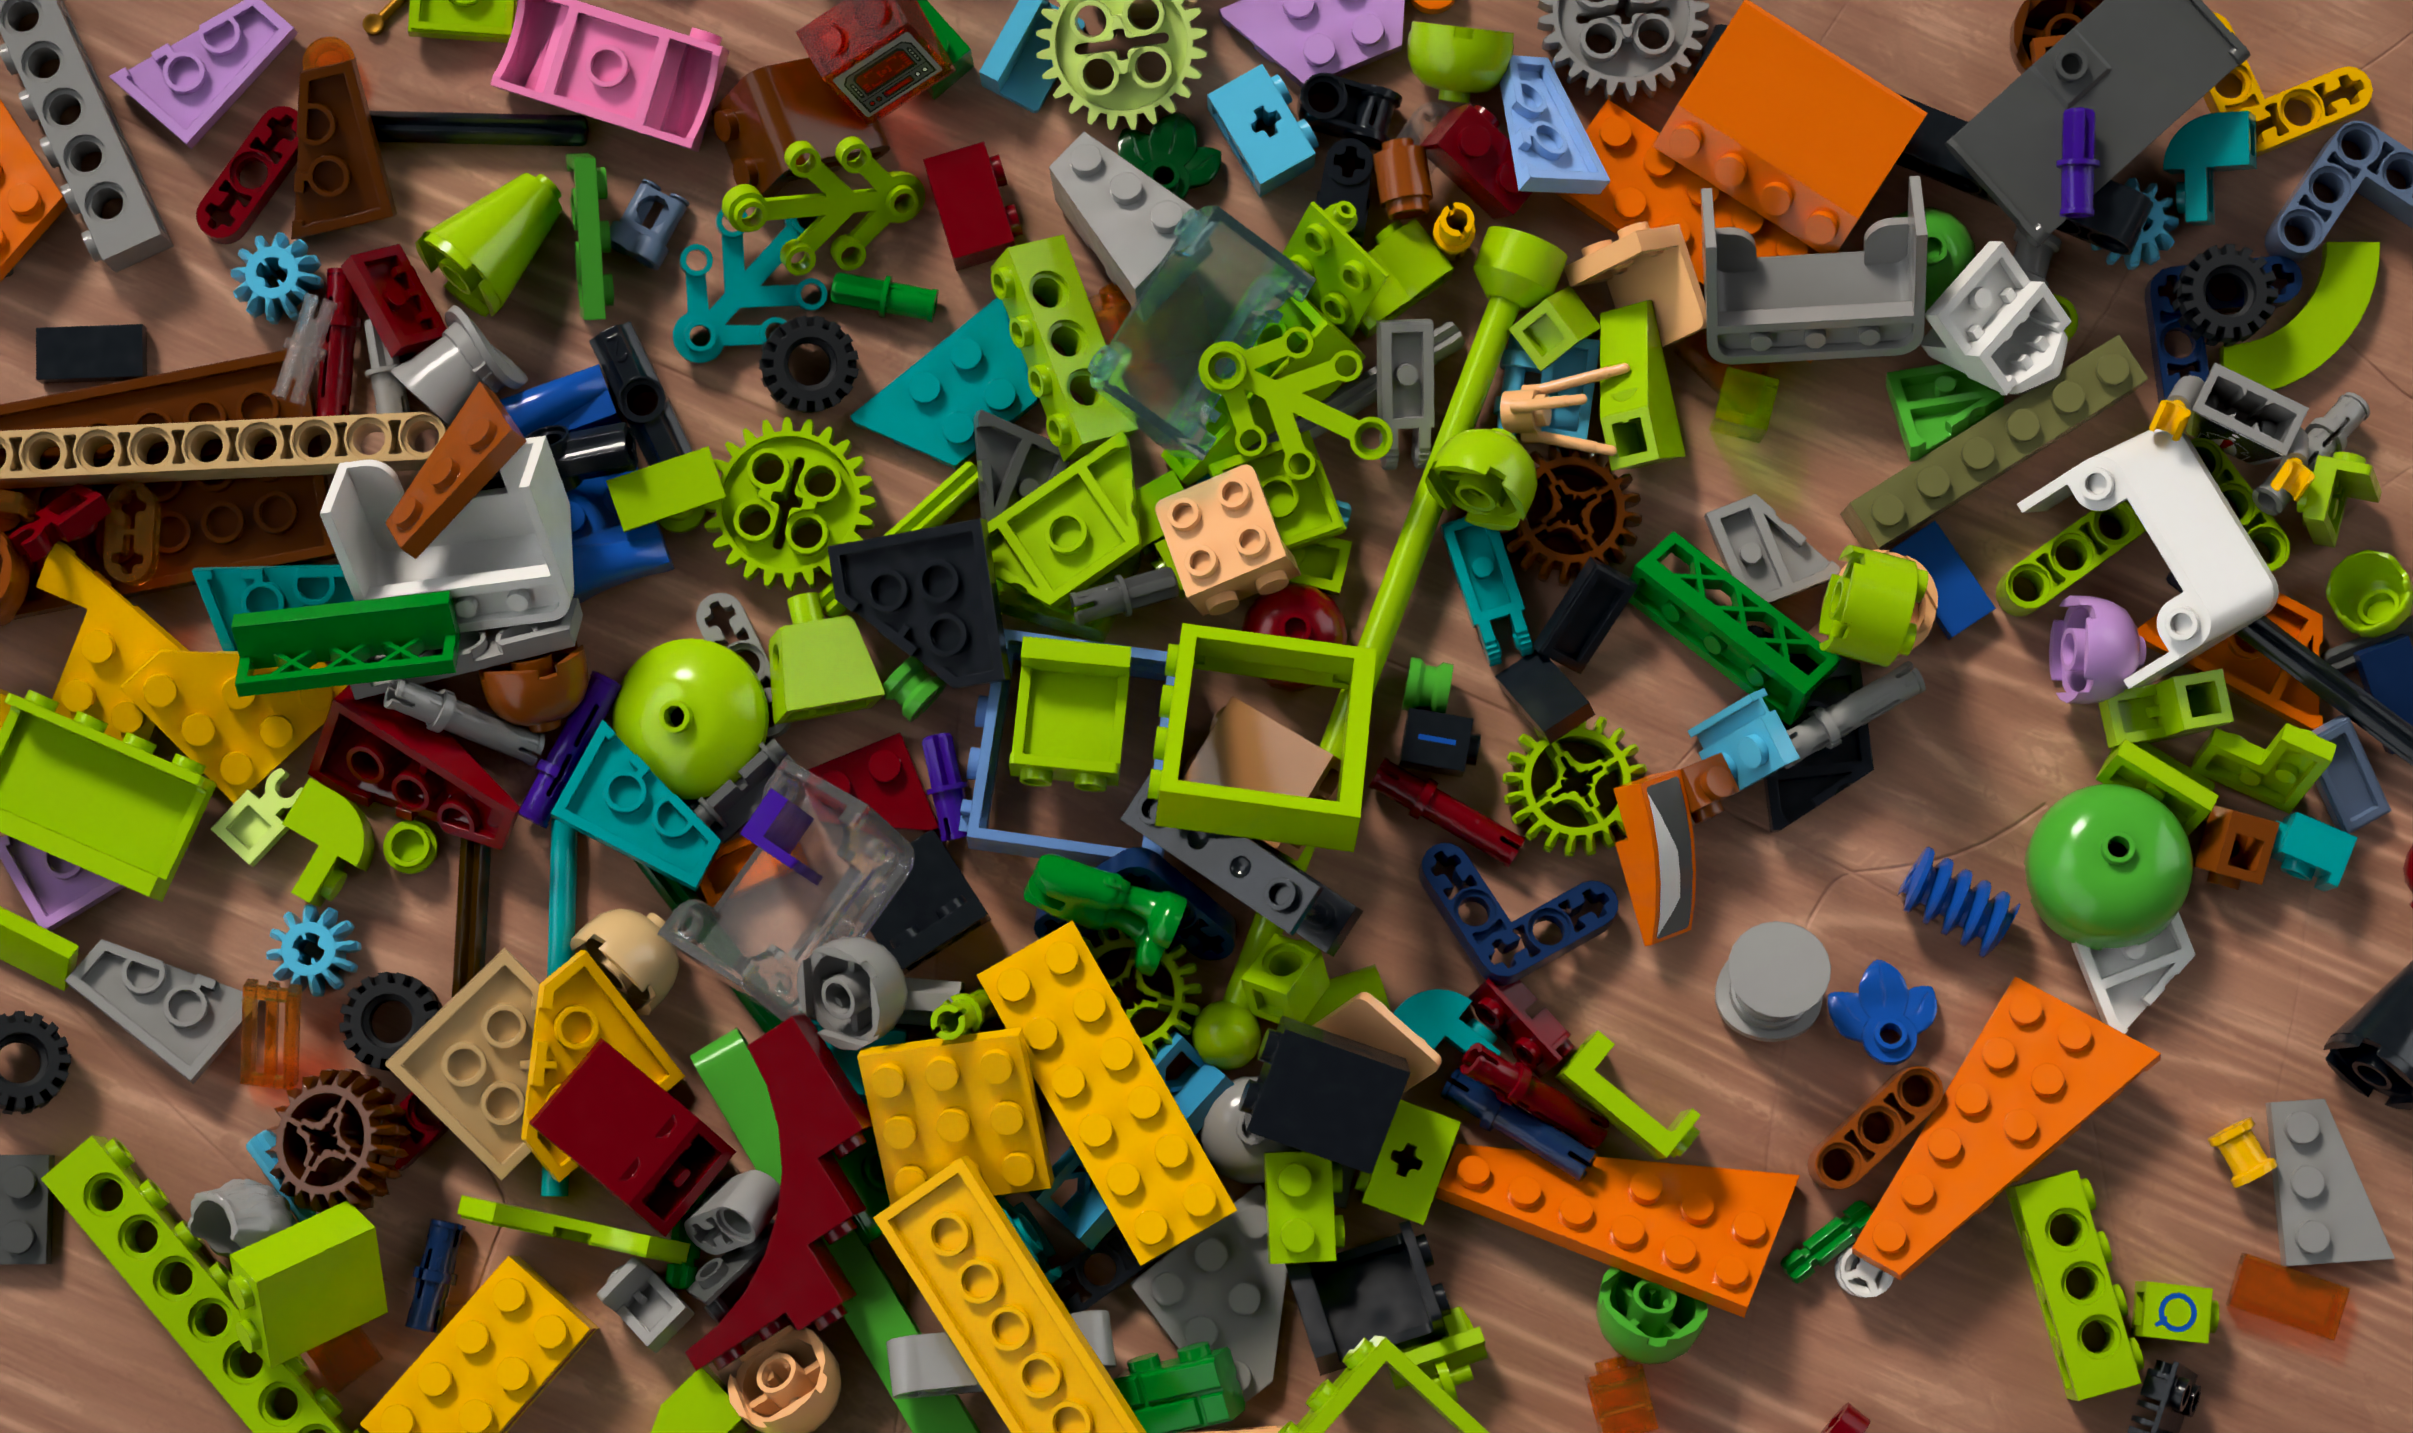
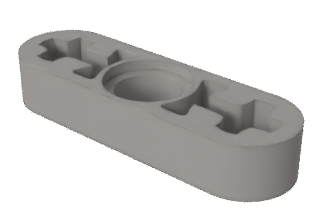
M714 593L707 596L700 603L696 612L697 625L704 640L718 644H727L728 642L722 630L717 625L709 628L707 622L714 618L712 609L716 606L721 605L726 612L735 609L736 615L729 619L732 630L737 638L742 636L744 632H747L749 639L733 642L727 648L736 653L749 651L758 656L760 668L757 676L763 685L770 679L769 659L745 609L730 594ZM771 687L763 688L766 699L772 706ZM792 722L768 727L767 737L778 738L790 728Z

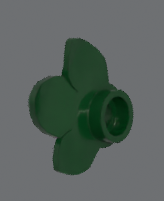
M1180 112L1162 117L1153 126L1150 135L1137 130L1123 129L1117 144L1118 155L1153 180L1158 178L1173 180L1169 184L1160 185L1182 200L1188 195L1189 189L1205 186L1212 182L1217 176L1221 165V151L1210 147H1197L1195 126L1186 115Z

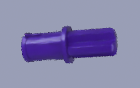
M2075 107L2066 109L2063 113L2062 159L2056 161V167L2061 169V209L2059 213L2061 217L2086 218L2094 216V171L2100 167V161L2095 159L2096 114L2093 109Z
M950 733L927 736L923 739L922 746L932 789L926 791L927 796L932 795L939 822L941 842L967 837V832L958 830L962 800L967 799L964 788L969 787L968 781L962 782L953 737Z

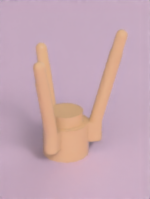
M1622 363L1542 384L1522 385L1521 390L1504 391L1500 402L1502 427L1512 434L1520 433L1523 444L1544 443L1594 454L1614 456L1617 453V448L1613 445L1542 431L1541 427L1550 425L1552 409L1583 405L1587 402L1585 394L1549 397L1548 394L1626 374L1630 371V366L1627 363Z

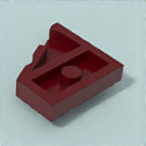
M900 732L801 773L819 821L823 825H854L877 829L921 830L922 832L939 830Z

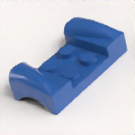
M599 364L500 399L524 437L532 431L550 425H562L568 428L569 432L622 423L608 380ZM630 472L586 479L578 487L566 493L571 509L574 574L573 598H578L580 603L620 584L675 569L658 522L626 533L623 531L606 481Z

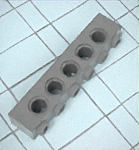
M0 0V33L5 42L0 45V56L11 75L19 73L26 89L18 93L19 98L29 118L33 122L36 120L41 122L46 137L39 139L40 145L53 168L60 166L67 184L60 186L62 194L74 215L81 213L89 230L81 233L93 260L95 262L102 260L113 271L119 272L174 247L64 1ZM39 13L38 22L31 30L19 31L20 21L26 15ZM52 59L60 60L59 69L53 76L49 78L39 77L40 69L44 63ZM81 106L80 115L75 122L69 125L60 124L61 115L68 107ZM102 152L101 163L96 169L90 172L81 171L82 161L88 154ZM116 198L123 199L122 210L116 217L111 219L102 218V210L107 202Z

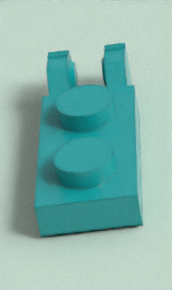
M1466 517L1441 524L1440 531L1472 627H1477L1479 639L1489 666L1502 663L1501 648L1498 640L1495 638L1491 622L1509 617L1514 645L1521 656L1534 653L1532 641L1522 614L1525 607L1499 530L1475 526L1464 521Z

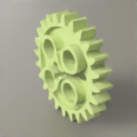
M1056 0L1060 4L1058 10L1053 8L1042 9L1041 14L1053 22L1052 28H1043L1036 31L1038 37L1050 41V47L1036 53L1037 58L1052 60L1053 67L1048 69L1042 77L1043 79L1059 78L1061 85L1053 94L1055 99L1068 93L1074 97L1068 111L1071 114L1083 105L1089 108L1088 124L1092 125L1100 113L1107 114L1109 130H1114L1119 116H1125L1130 129L1135 130L1138 124V115L1144 113L1147 119L1152 124L1158 122L1156 107L1161 105L1173 114L1177 110L1172 98L1173 93L1175 92L1180 96L1189 98L1192 92L1183 80L1185 77L1200 79L1203 74L1191 65L1192 59L1207 57L1208 51L1194 46V40L1205 36L1207 29L1192 27L1191 20L1196 18L1202 10L1201 7L1185 9L1182 4L1185 0H1151L1158 7L1159 19L1150 28H1141L1132 21L1130 8L1135 0ZM1088 5L1096 6L1104 12L1106 27L1101 34L1089 35L1080 28L1078 15L1083 7ZM1116 29H1124V34L1128 38L1156 33H1167L1169 36V40L1165 43L1131 47L1128 50L1127 58H1121L1118 49H1108L1086 54H1078L1075 50L1078 44L1112 40L1116 37ZM1148 51L1160 54L1166 62L1165 75L1156 81L1143 78L1137 68L1140 55ZM1103 59L1112 66L1114 79L1111 85L1097 88L1090 84L1085 75L1086 66L1089 61Z

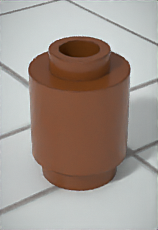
M1397 138L1382 143L1383 150L1374 154L1373 160L1380 204L1382 208H1387L1388 219L1406 220L1428 214L1430 212L1429 201L1433 199L1426 148L1421 145H1414L1412 138Z

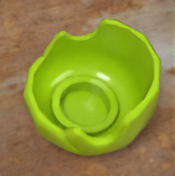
M2367 549L2346 556L2331 571L2326 586V598L2335 615L2352 634H2359L2361 637L2375 638L2396 630L2411 615L2413 584L2407 572L2394 556L2389 553Z

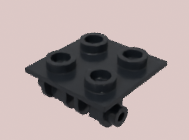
M2156 1360L2154 1369H2147L2140 1394L2160 1401V1405L2158 1406L2139 1399L2136 1403L2140 1407L2157 1412L2155 1421L2153 1422L2132 1415L2131 1421L2152 1428L2151 1433H2179L2184 1417H2192L2200 1400L2201 1386L2195 1384L2198 1375L2179 1362L2174 1361L2173 1364ZM2129 1426L2127 1433L2150 1432L2144 1431L2133 1426Z

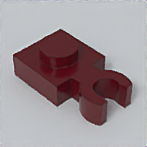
M76 484L36 512L37 521L20 527L8 538L20 556L26 553L30 561L35 562L46 556L52 550L54 544L61 539L69 543L72 540L81 539L91 534L97 528L98 522L112 511L102 494L81 484Z

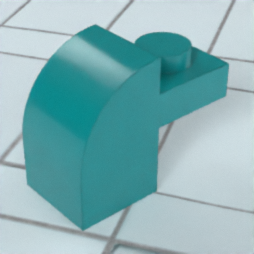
M2250 111L2202 115L2185 124L2171 139L2165 152L2163 170L2169 174H2185V182H2177L2176 206L2178 214L2186 215L2187 223L2193 226L2215 225L2214 172L2257 169L2256 116Z
M1443 989L1423 991L1406 999L1393 1012L1414 1033L1423 1038L1432 1049H1435L1440 1041L1444 1039L1463 1055L1475 1043H1481L1498 1056L1501 1054V1051L1493 1046L1498 1039L1493 1032L1474 1018L1468 1024L1459 1019L1472 1001L1457 992Z

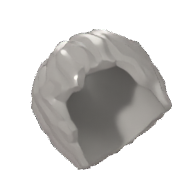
M233 1179L225 1183L221 1188L203 1191L194 1195V1199L191 1201V1217L187 1227L193 1236L206 1240L215 1254L230 1257V1254L295 1225L296 1220L290 1212L289 1201L273 1187L250 1179Z

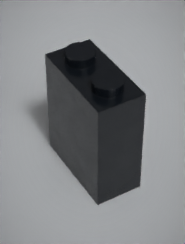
M1282 1015L1277 1030L1268 1028L1262 1040L1258 1060L1263 1061L1264 1064L1258 1080L1249 1079L1240 1099L1238 1110L1245 1112L1246 1131L1372 1174L1411 1073L1406 1058Z

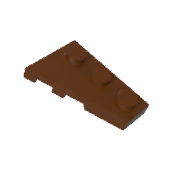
M356 59L301 71L299 75L296 135L298 137L297 171L294 175V192H296L295 218L292 221L291 240L394 217L397 215Z

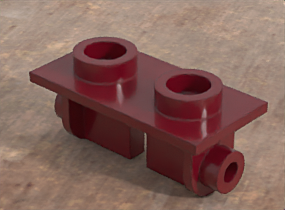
M1488 978L1467 997L1472 1001L1471 1005L1475 1008V1013L1479 1020L1487 1027L1496 1030L1512 1048V1053L1517 1061L1533 1070L1539 1078L1560 1062L1575 1047L1568 1039L1571 1036L1569 1031L1546 1008H1543L1533 1019L1525 1012L1537 998L1520 980L1506 986L1495 985Z

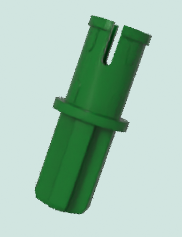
M839 272L836 273L833 279L831 301L835 304L878 311L881 318H885L888 313L923 319L933 323L939 294L938 289L931 290L893 282V277L888 275L885 280Z

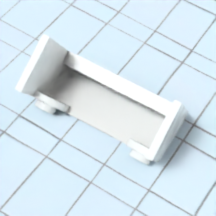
M2155 429L2153 432L2148 430L2083 461L2017 503L2022 513L2041 512L2049 510L2074 494L2077 501L2085 508L2093 511H2105L2128 500L2182 588L2183 592L2166 602L2157 616V630L2169 652L2125 678L2123 681L2128 689L2156 682L2263 617L2274 608L2279 595L2275 577L2194 445L2184 432L2179 441H2173V435L2166 431Z

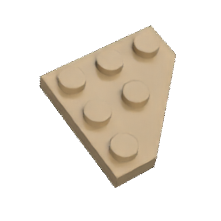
M505 947L385 1062V1065L501 1181L531 1152L521 1139L540 984Z

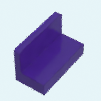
M770 788L740 834L816 886L823 877L790 855L814 818Z

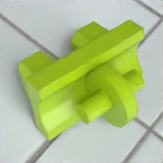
M1458 1306L1450 1309L1451 1315L1442 1317L1446 1336L1441 1337V1340L1424 1346L1418 1344L1400 1350L1456 1402H1459L1455 1386L1474 1380L1469 1364L1488 1358L1485 1348L1486 1342L1480 1326L1473 1328L1462 1307ZM1389 1368L1395 1390L1409 1386Z

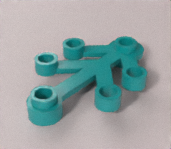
M722 209L718 212L715 225L721 234L724 294L710 309L708 305L706 273L712 267V254L708 248L700 244L690 245L683 250L679 263L686 275L687 313L676 322L672 338L677 352L684 359L694 363H705L715 359L721 353L724 346L764 345V342L768 340L765 335L767 326L772 323L781 326L787 322L782 318L772 317L765 320L761 325H725L740 308L799 306L803 310L813 311L824 305L827 300V289L820 280L815 278L805 279L798 285L761 286L782 263L780 251L783 245L792 239H797L806 230L799 225L797 218L784 219L785 228L745 270L744 232L726 230L722 224L724 215ZM744 212L742 218L748 217L747 213ZM699 251L703 253L706 265L702 270L694 271L688 267L686 257L689 252ZM810 284L818 288L820 299L816 304L810 305L803 301L801 291L805 285ZM695 326H703L708 330L710 339L705 346H696L692 343L690 332Z

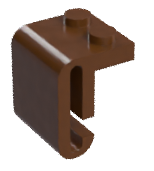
M843 50L756 69L745 75L711 111L714 117L715 132L718 138L725 144L733 164V175L737 185H752L759 190L764 198L774 197L788 182L803 179L794 175L784 160L787 148L796 141L809 142L819 153L821 161L832 172L838 171L842 167L836 159L835 151L839 142L846 137L855 136L862 139L871 150L872 157L875 160L890 150V145L877 113L866 117L833 82V79L856 65L851 51ZM852 150L848 154L847 159L853 157L856 159L861 150ZM810 153L800 155L796 160V165L806 163Z

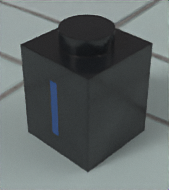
M1409 708L1398 766L1462 777L1466 764L1476 766L1481 734L1471 733L1473 718Z

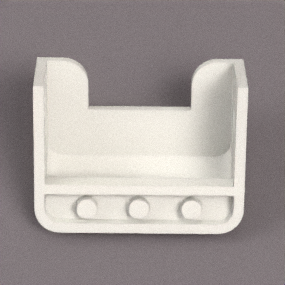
M547 437L525 438L527 440L525 444L500 469L505 487L479 491L417 559H414L399 547L385 523L405 494L396 472L387 464L377 460L368 459L339 463L320 516L354 601L450 591L460 633L555 621L566 615L574 595L571 509Z

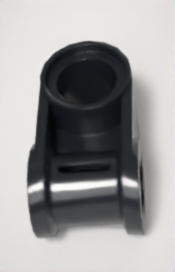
M1318 73L1305 81L1297 102V114L1299 120L1305 119L1312 131L1341 139L1354 138L1362 141L1371 150L1382 151V143L1390 140L1387 137L1394 109L1401 107L1403 98L1397 92L1382 86L1359 83L1331 73ZM1316 93H1326L1333 98L1336 108L1326 113L1318 112L1311 107L1308 98ZM1375 109L1377 113L1374 124L1370 125L1371 113Z
M1346 138L1335 142L1327 153L1321 190L1317 192L1316 204L1323 210L1340 201H1347L1353 204L1358 221L1354 229L1347 234L1360 246H1363L1370 204L1368 194L1373 169V156L1369 147L1362 141ZM1345 156L1355 157V166L1363 169H1355L1352 177L1342 176V167L1334 164H1342Z

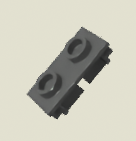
M766 737L765 744L761 742L758 745L762 750L738 771L743 777L735 784L729 779L709 798L704 799L701 796L689 805L723 844L746 825L770 788L780 794L803 772L773 737Z
M772 1219L754 1242L728 1251L722 1257L714 1258L707 1262L697 1272L696 1281L686 1289L689 1295L706 1304L704 1307L705 1311L717 1323L721 1322L746 1291L749 1285V1281L746 1278L752 1273L755 1274L765 1255L775 1220Z

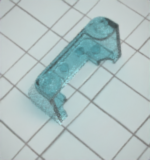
M1208 205L1198 211L1192 208L1180 219L1174 231V235L1177 238L1109 346L1104 345L1093 356L1088 366V372L1092 374L1090 386L1156 444L1173 456L1201 461L1204 460L1217 439L1206 430V422L1216 423L1221 413L1215 410L1214 407L1222 396L1207 389L1200 379L1198 366L1203 352L1212 344L1221 341L1237 343L1245 350L1252 348L1267 323L1278 324L1283 314L1277 309L1289 297H1293L1298 302H1303L1317 280L1219 206ZM1223 358L1218 361L1216 372L1221 378L1229 379L1235 374L1236 365L1232 359Z

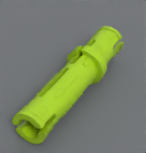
M982 986L970 994L958 993L951 996L950 998L953 1002H950L949 999L945 1000L941 1006L934 1010L930 1022L932 1030L937 1027L941 1028V1031L936 1034L939 1038L953 1040L961 1035L973 1034L972 1028L976 1032L982 1027L984 1022L999 1017Z

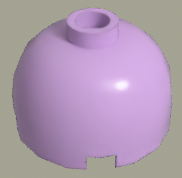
M2070 595L2063 599L2059 607L2069 608L2066 611L2064 620H2053L2049 643L2051 680L2062 681L2065 692L2056 693L2058 698L2066 703L2091 704L2103 702L2124 692L2127 686L2123 680L2134 674L2137 668H2141L2146 659V642L2142 636H2139L2133 619L2124 608L2107 599Z

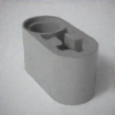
M749 1170L718 1182L685 1221L684 1228L686 1234L697 1247L714 1255L723 1254L754 1242L778 1212L779 1183L768 1174L758 1170Z

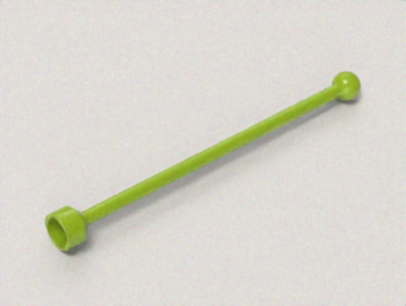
M1502 226L1488 227L1473 266L1476 277L1489 302L1357 645L1358 647L1377 649L1373 694L1444 510L1428 491L1425 482L1427 474L1437 453L1446 441L1465 430L1475 428L1511 334L1509 328L1514 325L1519 311L1534 307L1555 293L1568 259L1566 253L1557 246L1520 230ZM1348 689L1340 690L1319 745L1320 748L1340 760ZM1306 846L1297 861L1281 851L1278 854L1306 872L1315 847ZM1258 912L1255 913L1223 1000L1213 1002L1203 1008L1195 1018L1192 1026L1191 1039L1193 1047L1198 1051L1204 1063L1214 1065L1219 1070H1235L1243 1067L1255 1057L1261 1044V1026L1257 1017L1251 1014L1241 978L1275 933L1282 935L1284 930Z

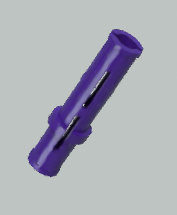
M592 671L584 699L573 713L569 715L547 759H540L535 769L540 772L520 807L518 815L540 827L547 829L555 804L602 719H605L622 688V685L596 671Z

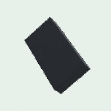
M143 324L36 328V380L41 384L125 381L147 376V328Z
M1590 556L1533 643L1534 648L1538 653L1581 674L1638 588V584L1629 576Z
M1535 649L1534 653L1526 655L1497 674L1495 678L1504 693L1548 743L1551 744L1593 717L1595 713L1589 701L1551 659L1538 653Z

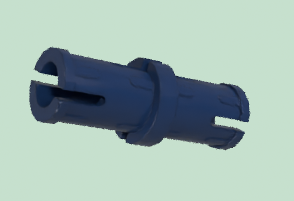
M431 1218L420 1266H415L413 1277L417 1278L411 1307L405 1322L406 1327L440 1333L450 1286H456L458 1275L454 1274L466 1226Z

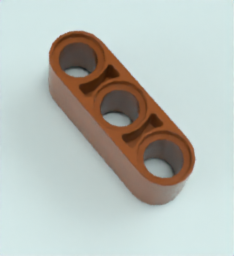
M1923 1066L1909 1067L1893 1074L1811 1152L1807 1166L1813 1182L1821 1188L1828 1190L1845 1189L1856 1184L1938 1107L1944 1092L1939 1076L1930 1068ZM1910 1076L1922 1080L1927 1089L1926 1100L1919 1107L1911 1106L1907 1103L1902 1094L1903 1083ZM1870 1113L1879 1114L1887 1123V1136L1879 1144L1870 1142L1863 1134V1121ZM1832 1149L1843 1153L1848 1160V1172L1839 1181L1830 1179L1823 1170V1159Z

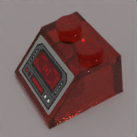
M844 0L796 31L821 78L867 126L873 125L956 71L917 0Z

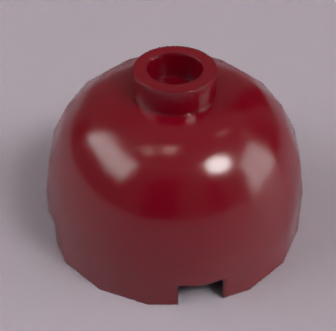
M1299 583L1288 584L1278 592L1259 596L1245 614L1242 631L1343 645L1347 644L1348 639L1345 618L1334 600L1316 587ZM1260 678L1273 688L1290 692L1316 686Z

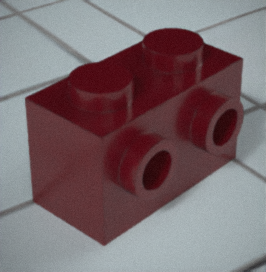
M1469 103L1450 109L1421 143V146L1426 148L1427 158L1491 218L1497 219L1512 216L1533 192L1518 191L1510 140L1498 130L1500 123L1497 118L1480 105L1473 107Z

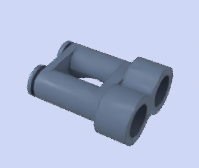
M643 179L620 221H613L610 226L611 248L623 255L634 258L646 267L659 270L669 252L666 245L689 206V202L675 193H671L668 196L661 192V188L657 184ZM657 201L663 204L664 207L650 230L642 226V223L654 202Z

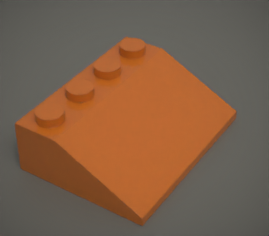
M1744 0L1654 142L1653 147L1819 253H1837L1928 113L1750 0Z

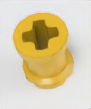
M2252 1117L2238 1121L2207 1139L2211 1147H2218L2233 1174L2230 1181L2234 1188L2243 1186L2278 1166L2275 1158L2267 1157L2252 1131L2255 1125Z

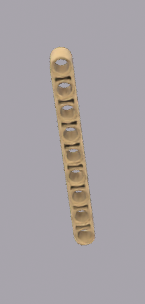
M405 412L0 431V449H5L6 461L0 468V488L15 489L75 486L76 484L103 485L335 474L339 463L368 459L383 462L394 471L421 470L435 448L424 453L417 452L415 450L416 438L421 432L433 429L439 433V443L448 428L438 417L431 413ZM373 432H383L385 442L381 450L372 455L362 454L361 445L364 438ZM317 435H330L331 444L328 451L319 457H309L307 450L310 441ZM269 436L276 437L277 446L273 455L263 460L255 459L254 450L258 441ZM221 439L223 448L219 457L211 462H202L200 455L203 446L210 440ZM162 441L168 442L169 450L166 458L159 464H148L147 454L151 446ZM106 444H113L115 452L111 462L102 467H95L93 459L97 449ZM58 446L61 453L59 461L52 468L42 470L40 458L43 452L50 447Z

